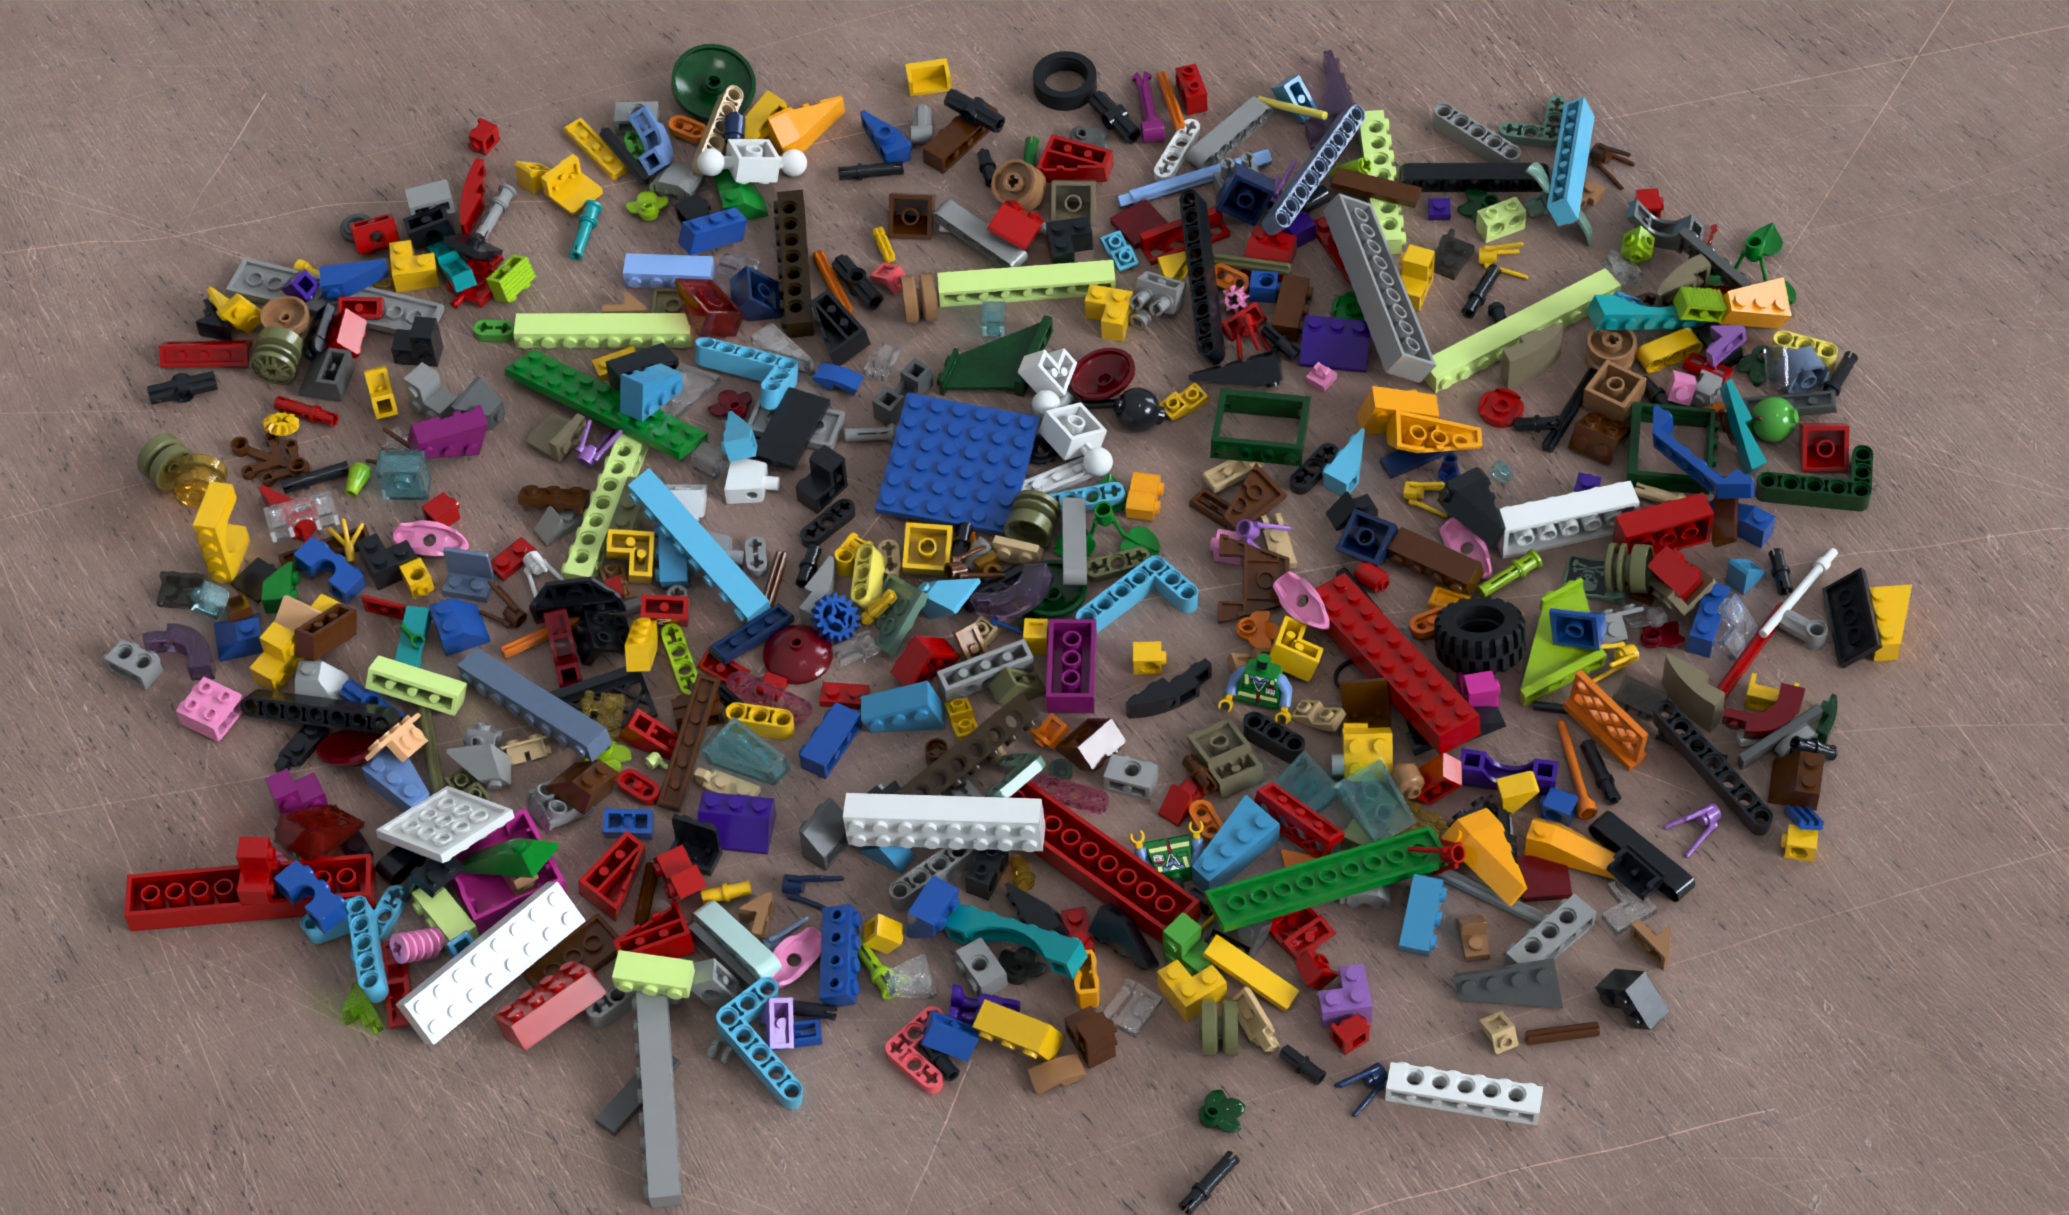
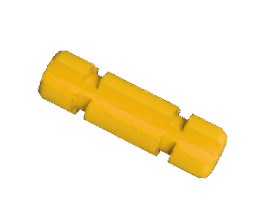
M874 228L872 230L873 237L877 241L876 244L881 255H883L884 262H894L895 253L891 249L892 247L887 235H885L884 228Z
M888 589L882 594L883 597L880 596L867 608L868 612L865 610L860 615L862 624L869 626L875 621L874 618L877 619L890 607L889 604L892 605L898 599L895 591Z

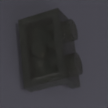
M1450 228L1446 235H1442L1438 248L1433 249L1435 251L1434 273L1455 280L1474 252V245L1455 238V229Z
M176 571L160 572L159 577L162 584L156 601L158 607L204 609L209 592V585L204 574L196 572L180 573Z

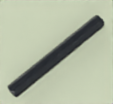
M1589 368L1559 415L1560 421L1554 423H1560V429L1550 430L1543 441L1542 449L1548 453L1554 451L1583 404L1584 389L1598 372L1597 369Z

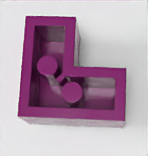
M288 769L265 778L274 806L284 826L295 823L301 818L318 813L324 808L329 807L326 795L314 772L293 781Z

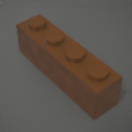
M987 103L988 108L998 113V109ZM960 114L954 117L950 124L941 129L931 141L924 145V163L944 174L983 139L990 130L977 123L974 125L966 123Z
M1403 527L1399 529L1387 547L1390 560L1395 565L1400 567L1403 565L1420 576L1423 574L1436 584H1445L1459 594L1464 593L1470 596L1484 575L1481 562Z

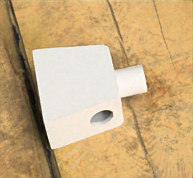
M747 458L730 462L724 488L726 504L762 502L766 489L779 490L780 478L768 475L765 462Z

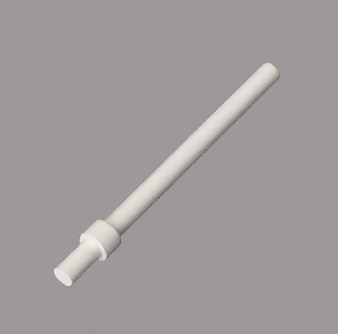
M1830 548L1823 557L1817 559L1813 565L1814 568L1759 631V635L1762 638H1766L1782 620L1786 611L1795 605L1820 574L1828 570L1831 565L1830 562L1838 554L1836 549Z

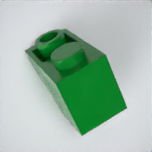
M293 561L287 562L263 581L261 600L266 614L278 613L283 596L288 595L298 600L296 584L300 583V574L298 570L295 571Z

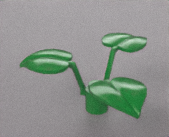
M1773 222L1759 228L1746 238L1745 250L1741 251V255L1734 266L1737 270L1744 257L1751 262L1759 260L1764 282L1768 281L1763 260L1764 256L1775 255L1783 247L1782 238ZM1710 275L1708 286H1726L1721 282L1719 275ZM1785 281L1790 306L1796 302V292L1793 286Z
M1109 473L1097 485L1118 481ZM1125 487L1126 498L1121 504L1112 506L1109 502L1101 501L1095 505V519L1092 521L1093 525L1089 534L1086 529L1087 557L1096 548V543L1091 537L1094 536L1098 524L1104 527L1114 524L1125 539L1121 543V551L1143 547L1149 551L1150 557L1159 554L1160 543L1151 530L1142 526H1134L1127 535L1118 524L1117 519L1114 518L1113 512H1119L1126 506L1128 492ZM1117 490L1113 491V497L1117 496ZM1101 492L1103 499H1106L1105 492ZM1093 493L1090 502L1096 501L1098 495ZM1062 532L1053 549L1060 557H1062ZM1137 556L1138 561H1143L1141 556Z

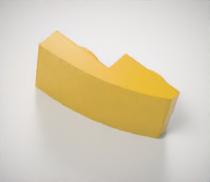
M1194 382L1180 394L1175 391L1159 404L1165 408V414L1173 421L1199 409L1209 402L1210 399L1200 386Z
M967 697L957 698L944 703L953 732L959 742L978 727L973 709Z

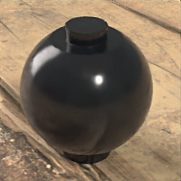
M1135 387L1128 389L1114 402L1113 409L1118 422L1123 428L1131 432H1145L1155 424L1160 425L1165 417V408L1161 407L1157 397L1145 388Z

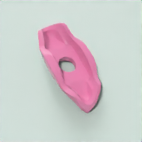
M1451 517L1439 530L1444 546L1463 554L1461 552L1462 547L1465 544H1472L1474 546L1473 551L1470 554L1463 555L1481 562L1484 571L1481 579L1489 580L1492 578L1493 573L1485 542L1456 518Z
M419 520L400 523L393 531L392 542L395 545L407 540L414 553L419 555L444 556V547L469 549L467 540L460 532L439 522ZM427 535H434L436 537V542L433 546L428 547L424 545V538Z
M1288 571L1273 583V588L1280 604L1294 619L1318 629H1329L1330 621L1324 603L1315 588L1305 578ZM1302 596H1308V603L1304 607H1299V599Z
M808 927L801 933L784 939L775 948L773 954L780 961L782 969L771 978L776 980L778 989L796 981L814 965L821 953L822 931L814 927ZM790 955H798L801 958V963L796 967H792L787 963V958ZM764 989L766 993L773 992L769 989Z

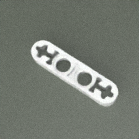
M1184 120L1185 128H1180L1176 131L1154 167V180L1156 182L1175 177L1186 159L1188 151L1200 135V123L1197 120ZM1178 142L1187 143V145L1183 147L1177 146L1176 144ZM1175 156L1178 159L1176 161H1169L1167 158Z

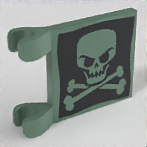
M1570 555L1563 585L1570 580L1576 581L1582 578L1586 598L1609 601L1619 606L1624 605L1625 591L1619 592L1618 589H1615V591L1606 590L1604 577L1605 560Z

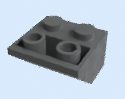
M328 348L320 355H317L309 365L298 392L299 395L341 402L355 369L351 351Z
M828 797L823 804L821 803L817 806L811 818L805 820L799 828L803 857L825 871L849 846L843 821V811L833 799Z
M1214 917L1204 942L1209 945L1217 934L1254 959L1264 945L1273 922L1266 920L1223 933Z

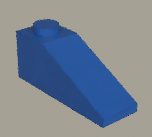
M865 110L860 112L862 128L884 163L903 161L904 163L911 160L910 151L912 150V144L908 138L905 139L900 130L894 128L895 139L891 144L879 145L874 141L873 131L877 126L887 123Z
M386 259L320 266V287L324 301L336 300L338 297H349L389 277Z
M1714 499L1709 503L1712 510ZM1738 503L1737 536L1762 548L1773 534L1776 516L1757 506Z

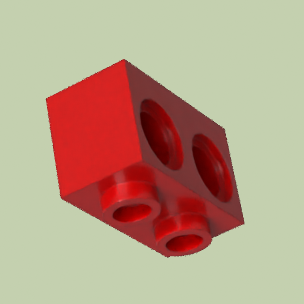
M1191 64L1175 68L1176 88L1186 114L1192 115L1208 111L1207 91L1197 65Z

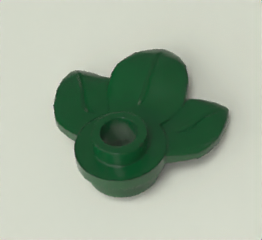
M1479 189L1466 190V196L1469 201L1459 206L1457 210L1464 216L1472 217L1473 222H1476L1478 210L1501 201L1494 194H1487Z
M1757 346L1753 349L1752 354L1745 355L1740 359L1738 371L1749 372L1750 380L1755 387L1765 382L1768 377L1780 382L1774 373L1779 361L1774 358V353L1768 346ZM1764 353L1767 357L1761 358L1759 354Z
M1214 1090L1206 1096L1205 1105L1199 1109V1121L1206 1128L1218 1127L1223 1132H1237L1241 1130V1125L1236 1119L1243 1114L1246 1106L1236 1098L1226 1099L1223 1090Z

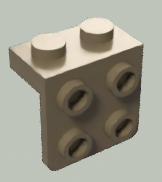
M551 413L526 438V442L529 446L560 463L580 443L586 427L585 417L577 413L571 420H568L557 413Z
M1697 567L1702 572L1700 577L1703 583L1685 601L1655 577L1648 584L1654 590L1651 594L1659 602H1663L1670 610L1674 608L1685 615L1693 610L1696 603L1712 590L1716 580Z

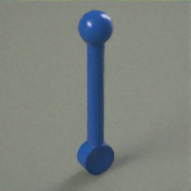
M997 616L991 617L990 623L992 625H1000L1023 636L1022 630L1000 621V618Z

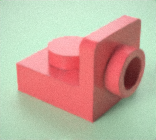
M883 262L869 276L872 282L887 285L890 293L897 295L902 290L901 276H905L900 265Z

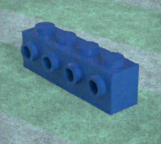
M851 904L825 907L822 910L819 999L824 1004H835L837 1007L855 1005L860 991L857 972L860 971L858 949L861 948L859 927L862 925L860 913Z

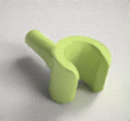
M652 752L645 758L647 760L645 763L651 770L658 765L665 770L668 769L669 764L663 761L658 752Z

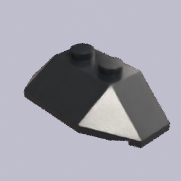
M592 576L546 582L529 605V610L535 622L545 621L543 612L564 607L567 609L568 618L581 617L584 611L601 614L626 611V605L621 594L601 579Z

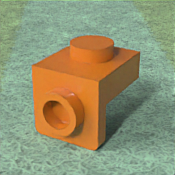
M1050 713L1037 730L1033 727L1028 730L1034 735L1032 740L1042 748L1046 745L1051 750H1054L1071 728L1053 713Z

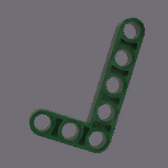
M1858 445L1853 449L1849 480L1776 472L1760 473L1756 482L1755 497L1762 502L1864 511L1869 506L1872 492L1873 450L1866 445Z

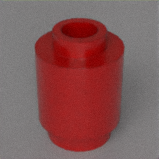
M1362 561L1354 572V578L1357 579V582L1375 593L1384 591L1390 582L1387 572L1369 562Z

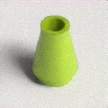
M355 462L353 466H350L344 491L346 495L357 497L362 487L371 477L370 467L360 462Z

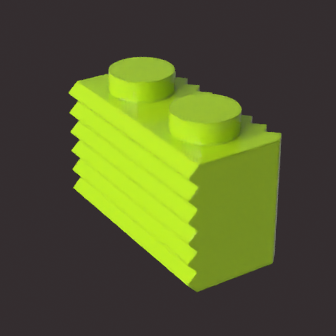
M513 254L492 275L486 278L496 301L511 303L516 300L517 295L522 290L530 287V283L536 278V275L528 257Z
M1682 286L1673 299L1679 319L1721 323L1728 311L1720 289H1700V287L1696 289V287Z

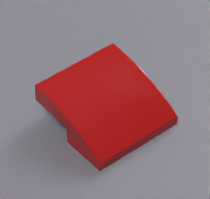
M1311 907L1274 918L1271 921L1273 923L1268 933L1295 961L1301 957L1305 950H1315L1336 934L1321 914L1318 916Z

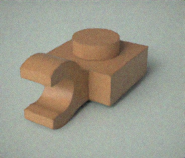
M1587 179L1584 182L1580 209L1583 210L1587 204L1594 206L1605 195L1606 188Z

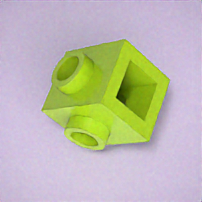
M1640 225L1624 233L1621 254L1634 265L1652 258L1655 237Z

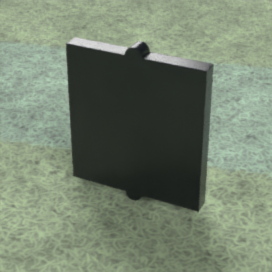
M257 557L230 585L242 594L245 593L247 597L259 604L262 601L263 581L278 569L274 567V564H268Z

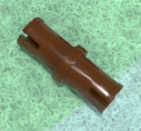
M1194 754L1186 755L1182 764L1190 772V778L1200 785L1205 794H1209V791L1213 793L1217 789V783L1209 775L1208 768L1202 765Z

